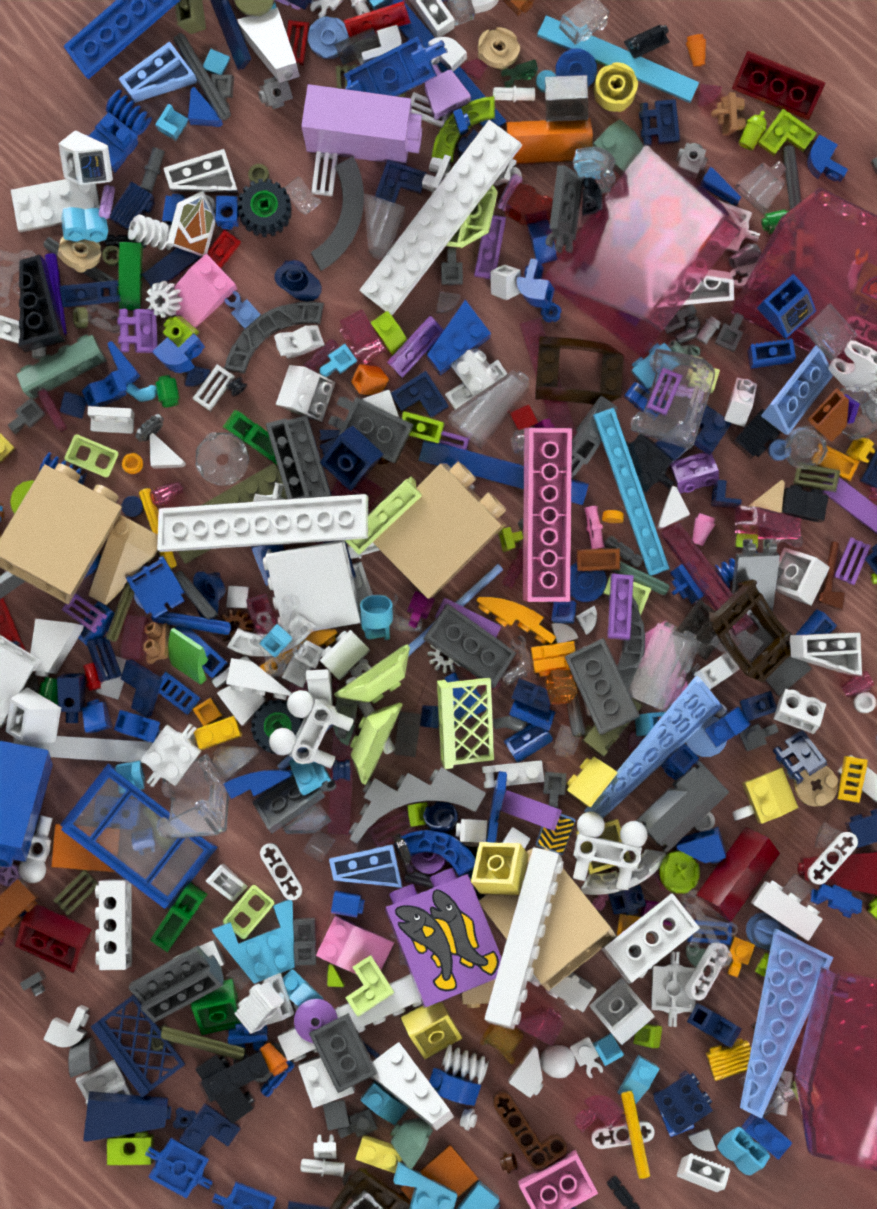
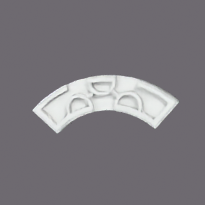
M297 614L291 623L283 628L292 637V640L279 654L300 644L316 625ZM238 628L227 648L248 656H272L259 644L267 634H253Z
M645 849L641 855L638 869L632 872L629 888L643 882L660 868L662 860L666 856L665 852ZM616 871L603 874H589L581 888L583 894L589 895L616 893L624 889L616 888L619 874Z

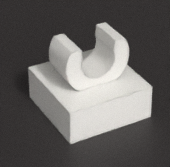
M318 1135L317 1143H314L315 1159H337V1148L333 1135H330V1140L327 1143H323L321 1135Z

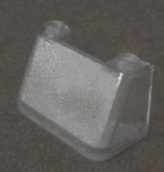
M656 348L654 355L650 359V366L656 374L646 406L662 368L683 376L667 415L664 416L659 412L647 409L645 406L643 413L638 412L632 417L631 430L647 437L690 449L694 445L714 381L715 369L703 357ZM668 374L664 375L652 405H657L669 376ZM672 378L660 408H665L677 378Z
M207 754L195 759L176 786L163 778L161 790L165 797L170 798L171 807L169 820L165 817L158 819L156 828L160 836L167 839L217 836L227 830L229 794L223 785L227 780Z

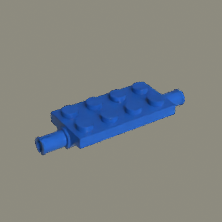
M417 36L345 73L344 76L347 80L345 90L397 97L437 77L431 62L432 59L448 52L447 48L444 47L446 45L443 40H440L432 46L425 48L421 38Z

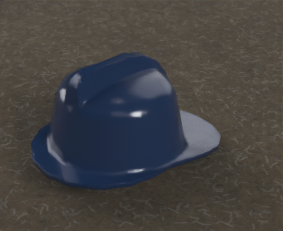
M285 261L274 274L276 284L300 301H314L321 294L322 286L320 281L308 271L307 266L301 261Z
M198 571L193 577V584L218 614L219 600L226 592L219 572L207 574ZM197 609V612L199 613V615H200L202 618H205V617L202 615V613Z

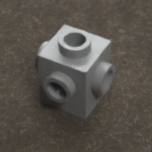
M275 77L263 80L264 85L259 86V99L262 104L265 103L266 107L272 106L273 109L285 106L284 101L293 99L288 80L279 83Z
M686 143L685 148H680L676 160L679 161L676 172L696 179L699 169L704 170L708 158L704 157L706 150L697 143Z

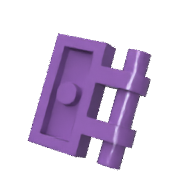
M119 309L117 323L120 326L118 344H121V352H129V344H135V352L153 353L152 351L157 347V323L154 310L135 309L133 310V317H128L127 309ZM128 325H134V336H129Z

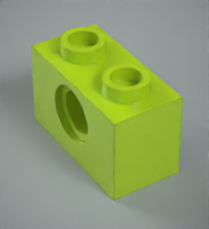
M142 1131L131 1135L107 1138V1165H151L154 1160L145 1156V1153L149 1147L154 1149V1134ZM128 1142L133 1143L136 1151L128 1152L125 1144Z

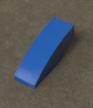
M285 769L263 770L234 778L223 785L231 799L248 790H251L253 796H256L294 774L292 770Z

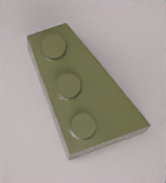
M632 698L637 711H639L642 705ZM630 722L603 735H599L595 723L592 727L588 725L584 729L585 734L581 741L599 756L604 757L608 752L607 750L619 738L621 732Z

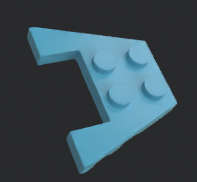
M285 900L273 905L280 925L279 928L243 942H237L230 922L211 929L213 934L254 984L278 973L295 968L292 900Z
M398 1162L393 1180L394 1183L415 1187L409 1209H454L457 1199L456 1191Z

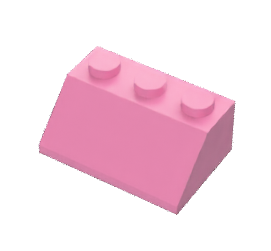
M576 1149L545 1168L539 1169L518 1181L519 1187L531 1209H571L598 1194Z

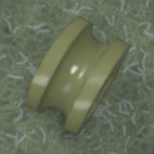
M107 246L102 252V258L107 265L112 267L119 265V249L116 246ZM117 252L118 254H115L117 258L115 260L112 258L107 260L109 258L108 253Z

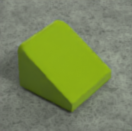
M737 533L735 547L743 548V540L752 539V544H756V549L758 548L757 534Z
M332 963L328 964V987H344L345 984L335 965Z
M646 1024L635 1033L633 1044L649 1048H659L662 1026Z

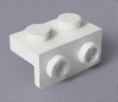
M477 348L467 350L451 365L475 399H479L494 385L502 382L498 371L490 366L486 360V355Z

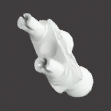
M299 690L293 692L287 701L288 710L295 717L304 718L296 736L287 728L275 730L270 736L269 745L277 755L288 754L297 763L310 764L316 762L331 768L335 761V756L319 750L318 746L328 726L333 724L349 731L353 724V719L336 712L335 706H332L325 699H314L307 691ZM322 709L326 711V714L320 716L315 712ZM300 747H306L308 751L305 753H300L298 749Z
M586 812L582 814L577 822L579 834L577 835L573 854L577 859L573 878L586 881L589 863L593 860L618 866L620 869L616 888L629 890L632 872L638 869L641 860V846L647 840L648 832L646 827L638 821L627 822L620 831L621 843L598 838L605 829L604 820L598 813ZM585 841H589L592 844V849L587 853L582 852L580 849L581 844ZM626 851H633L635 854L634 859L630 862H626L623 859Z
M40 815L27 861H21L19 865L20 877L27 883H37L46 874L44 861L46 862L51 849V840H49L48 834L53 818ZM39 842L43 846V851L37 855L33 851V847Z

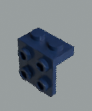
M686 1070L679 1074L680 1079L654 1096L655 1103L675 1133H681L713 1111L709 1105L712 1103V1100L706 1091L701 1093L697 1087L700 1082L694 1073L689 1075Z

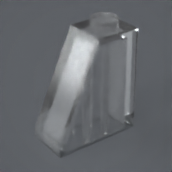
M365 194L364 207L369 253L372 254V257L383 260L386 255H389L391 248L395 244L405 215V207Z

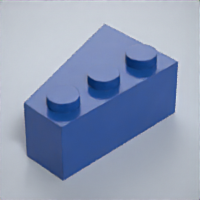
M466 300L427 354V360L440 376L452 368L451 365L467 350L478 348L491 338V332Z

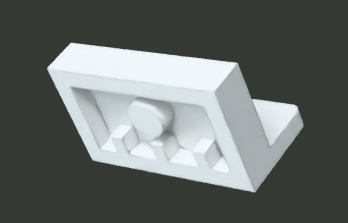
M88 406V416L91 418L90 430L92 432L133 433L135 413L132 409Z

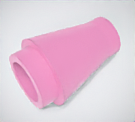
M699 513L698 518L695 517L691 542L704 546L706 539L716 525L714 524L715 518Z

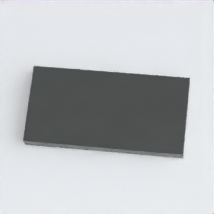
M449 604L444 606L423 639L477 678H490L491 688L496 687L516 655L514 650Z
M604 638L565 656L599 735H603L640 717Z

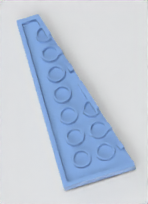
M698 676L690 682L617 770L618 773L594 804L584 810L585 812H596L604 818L723 708L721 703Z
M775 929L773 933L740 1104L741 1109L759 1118L763 1117L834 958L778 929Z

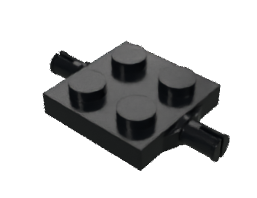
M643 432L633 442L628 443L626 441L642 490L647 493L659 481L670 489L675 482L665 474L674 459Z

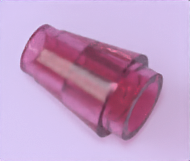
M178 481L154 487L153 491L150 492V498L156 507H164L183 493V488Z
M866 670L862 672V676H853L841 688L846 697L871 690V687L875 684Z

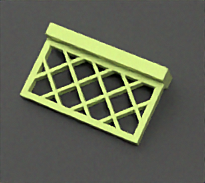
M412 476L406 479L368 515V539L345 540L359 555L422 496L416 489V480Z
M483 678L456 682L437 681L440 755L444 768H453V765L494 760L491 679ZM478 685H485L486 691L480 698L472 692ZM462 687L466 692L458 700L453 696V688ZM471 694L477 701L469 709L462 702ZM482 703L487 711L480 718L473 711ZM459 706L467 711L460 720L454 716V711ZM470 715L478 720L471 729L463 723ZM481 724H484L487 727V732L480 737L474 731ZM460 726L468 731L461 740L455 736V731ZM471 735L479 740L472 748L464 744ZM482 743L488 747V754L478 755L475 752ZM461 746L469 751L464 757L456 758V751Z

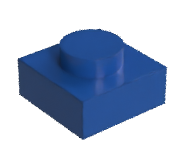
M460 108L453 111V116L461 136L468 133V126H471L467 113L463 114Z
M575 601L554 602L552 622L574 624L577 603Z

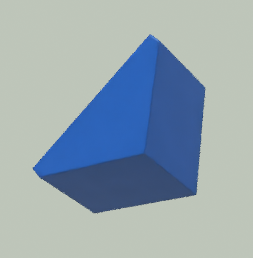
M193 87L190 92L188 113L190 125L221 127L223 125L222 120L219 119L215 110L197 89Z
M548 219L527 224L535 259H539L541 264L557 261L555 241H553L552 247L546 245V238L552 232L549 229Z

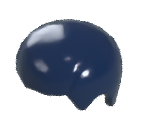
M437 801L431 807L427 806L423 815L426 825L431 830L443 833L452 830L459 818L457 810L452 804Z

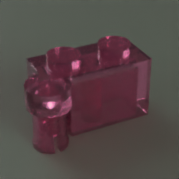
M362 309L340 321L341 328H339L342 337L344 340L349 339L352 344L349 347L355 358L359 356L364 365L371 362L375 356L386 351Z

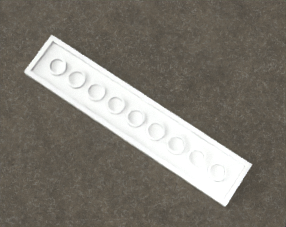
M489 120L359 291L383 310H388L393 315L516 155L522 144Z
M361 494L159 509L157 550L159 552L368 539V496Z

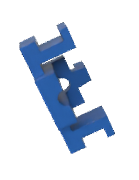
M822 884L819 886V890L813 889L811 892V902L818 905L828 900V907L839 909V912H842V915L847 918H851L853 913H861L862 900L853 897L852 892L837 885L828 886Z

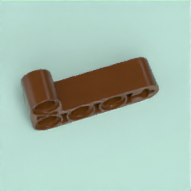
M505 1090L497 1091L494 1094L493 1105L533 1168L543 1169L566 1153L567 1144L562 1135L553 1134L540 1141L511 1094ZM500 1097L503 1099L508 1098L506 1100L507 1106L510 1109L508 1112H506L503 1104L498 1105ZM512 1115H517L521 1118V1121L517 1125H511L509 1118ZM530 1134L533 1139L530 1143L524 1144L520 1141L521 1136ZM554 1141H561L563 1146L560 1150L555 1151L552 1150L551 1144ZM535 1153H542L544 1159L542 1162H534L532 1160Z

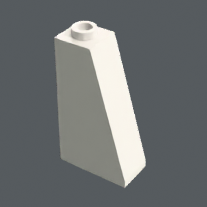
M278 7L270 9L261 16L254 17L252 15L237 19L243 38L279 83L300 77Z

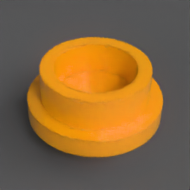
M129 453L122 459V468L128 474H137L143 468V460L138 454Z

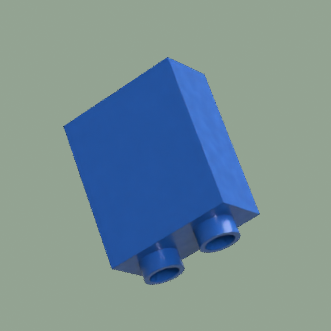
M0 741L1 867H11L13 860L27 861L53 767L49 750Z

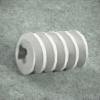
M137 215L133 218L128 230V238L130 240L134 238L136 242L143 240L145 245L149 243L151 247L158 245L160 250H163L165 246L167 250L173 247L167 244L171 225H167L164 222L160 223L158 220H152L150 217L145 218L144 215Z
M450 1044L442 1061L445 1073L453 1068L454 1076L461 1071L462 1079L469 1074V1081L472 1082L475 1077H478V1084H481L489 1064V1060L485 1063L484 1056H481L477 1061L476 1053H473L469 1058L468 1050H465L460 1055L459 1047L452 1052V1045Z

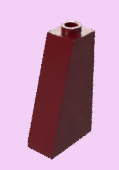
M877 851L851 853L823 884L837 885L841 888L877 895ZM827 855V862L829 864L837 863L838 855ZM820 856L800 858V863H797V871L803 880L810 881L807 876L808 869ZM821 861L820 865H823V867L819 871H813L815 874L813 878L822 879V871L827 869L829 872L831 868L825 866Z

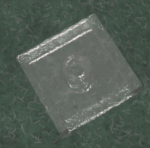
M831 303L803 329L830 361L834 360L846 348L850 340H854L858 336Z

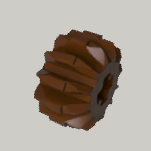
M238 609L236 616L233 610H229V618L222 614L221 617L226 620L225 622H229L230 625L240 622V629L250 633L254 632V629L247 627L254 624L253 620L246 621L249 617L248 613L241 617L242 610ZM232 626L230 633L223 637V641L226 642L230 637L231 639L233 638L236 631L232 633Z

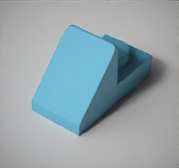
M291 969L283 977L289 999L298 1007L310 999H324L294 969Z

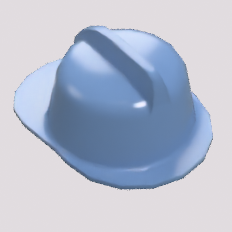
M766 913L755 914L746 925V934L751 943L768 951L771 948L775 929L797 939L795 932Z

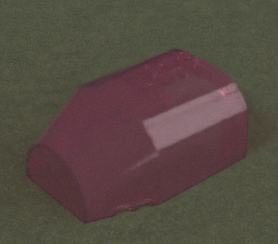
M821 966L794 1073L807 1151L815 1157L877 1171V979Z

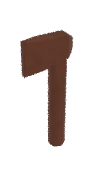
M832 541L827 566L830 568L825 577L823 591L819 593L818 600L822 604L842 610L845 593L832 592L839 543Z

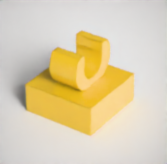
M856 436L845 454L856 460L868 463L869 460L866 456L868 453H875L874 448H872L874 443L870 439Z

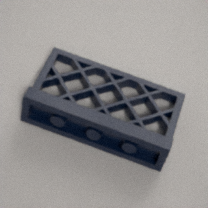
M133 994L93 1024L91 1028L140 1096L144 1097L186 1063L168 1040L161 1038V1029L156 1022L154 1023L141 1010L142 1003ZM131 1001H134L138 1007L137 1016L125 1015L126 1005ZM122 1009V1014H118L117 1012ZM111 1016L121 1017L120 1029L111 1028L106 1020ZM124 1018L136 1019L135 1032L123 1030ZM139 1020L150 1023V1034L138 1032ZM122 1033L134 1035L132 1047L122 1044ZM137 1035L149 1037L148 1049L136 1048ZM152 1037L160 1038L164 1042L163 1051L151 1050ZM135 1051L147 1052L145 1064L135 1062ZM150 1053L162 1055L160 1067L148 1065ZM165 1055L174 1056L179 1064L173 1069L165 1068ZM148 1068L160 1070L159 1079L153 1084L147 1078ZM163 1071H169L162 1076Z

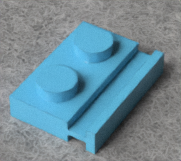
M294 759L289 761L298 788L303 796L321 787L322 783L326 780L328 782L331 781L326 767L316 762L300 764Z

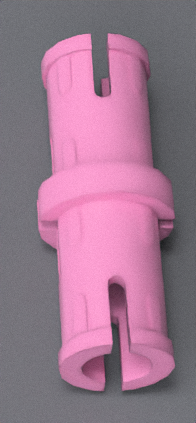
M598 506L584 508L587 519L586 532H589L591 549L605 548L601 531L603 525L600 524Z

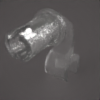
M395 593L394 601H392L393 621L390 626L400 633L402 631L421 632L422 619L419 620L415 629L408 626L410 619L397 616L395 605L397 604L398 596Z
M521 635L518 636L521 641L520 646L516 645L513 639L510 641L511 648L519 652L520 662L503 674L502 679L507 686L519 680V678H526L532 667V656L526 647V639Z

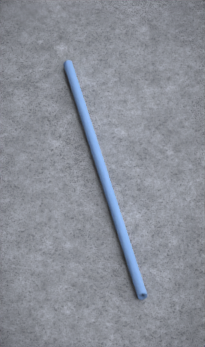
M497 564L455 603L462 607L465 606L500 574L503 568ZM433 623L408 645L410 647L409 656L425 642L423 639ZM331 724L329 728H327L326 732L333 726V724ZM306 747L298 749L300 753H304L307 750ZM290 756L285 757L277 767L279 769H286L290 765L289 761L293 758Z

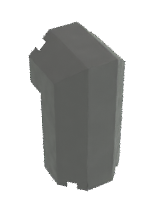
M700 761L694 763L696 768L690 767L684 775L673 782L674 789L668 788L635 820L644 823L647 834L658 845H665L662 848L665 852H668L730 793Z

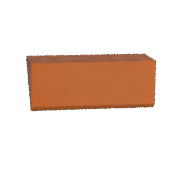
M590 118L506 122L507 133L522 144V147L512 158L517 161L516 164L575 161L576 149L593 147V131Z

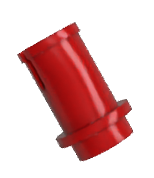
M94 663L83 665L87 680L85 686L88 687L89 691L101 689L103 682L101 683Z

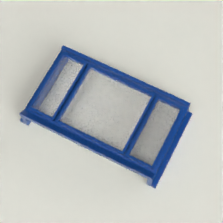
M108 763L60 824L63 827L61 830L164 909L168 907L170 909L185 887L194 879L218 847L212 842L206 841L120 775Z

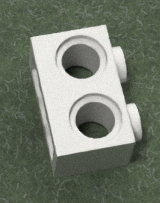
M785 689L779 698L773 719L814 734L820 727L826 704L820 702L817 698L804 696L796 690ZM787 703L791 704L794 708H790ZM807 711L812 712L814 716L809 715Z

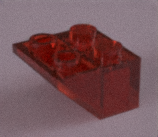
M519 183L506 203L505 215L522 226L542 220H550L553 199L547 195L541 196L536 193V189L529 184L523 185Z

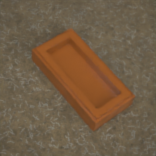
M620 548L577 549V571L620 570Z

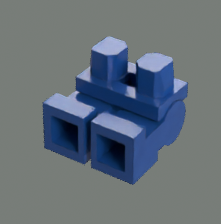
M110 112L102 118L95 126V130L88 136L108 145L111 171L114 173L117 172L126 161L128 155L138 145V136Z

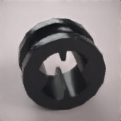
M239 377L227 386V390H231V395L235 397L242 393L248 385L243 383L242 377Z

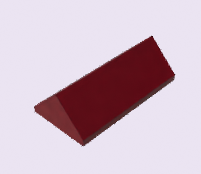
M747 51L731 89L809 120L826 82Z
M745 827L727 851L726 858L719 862L696 896L731 922L780 855V852L769 837Z

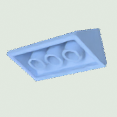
M816 344L761 415L786 435H789L833 377L828 369L829 363L819 344Z

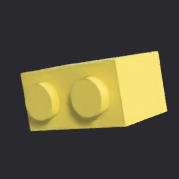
M363 1135L355 1160L392 1173L396 1172L397 1164L402 1160L391 1143L368 1135Z

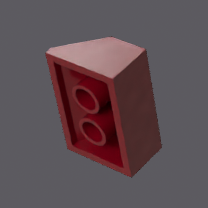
M36 905L22 919L15 947L74 973L87 946L92 929L70 920L64 915L48 910L44 906Z

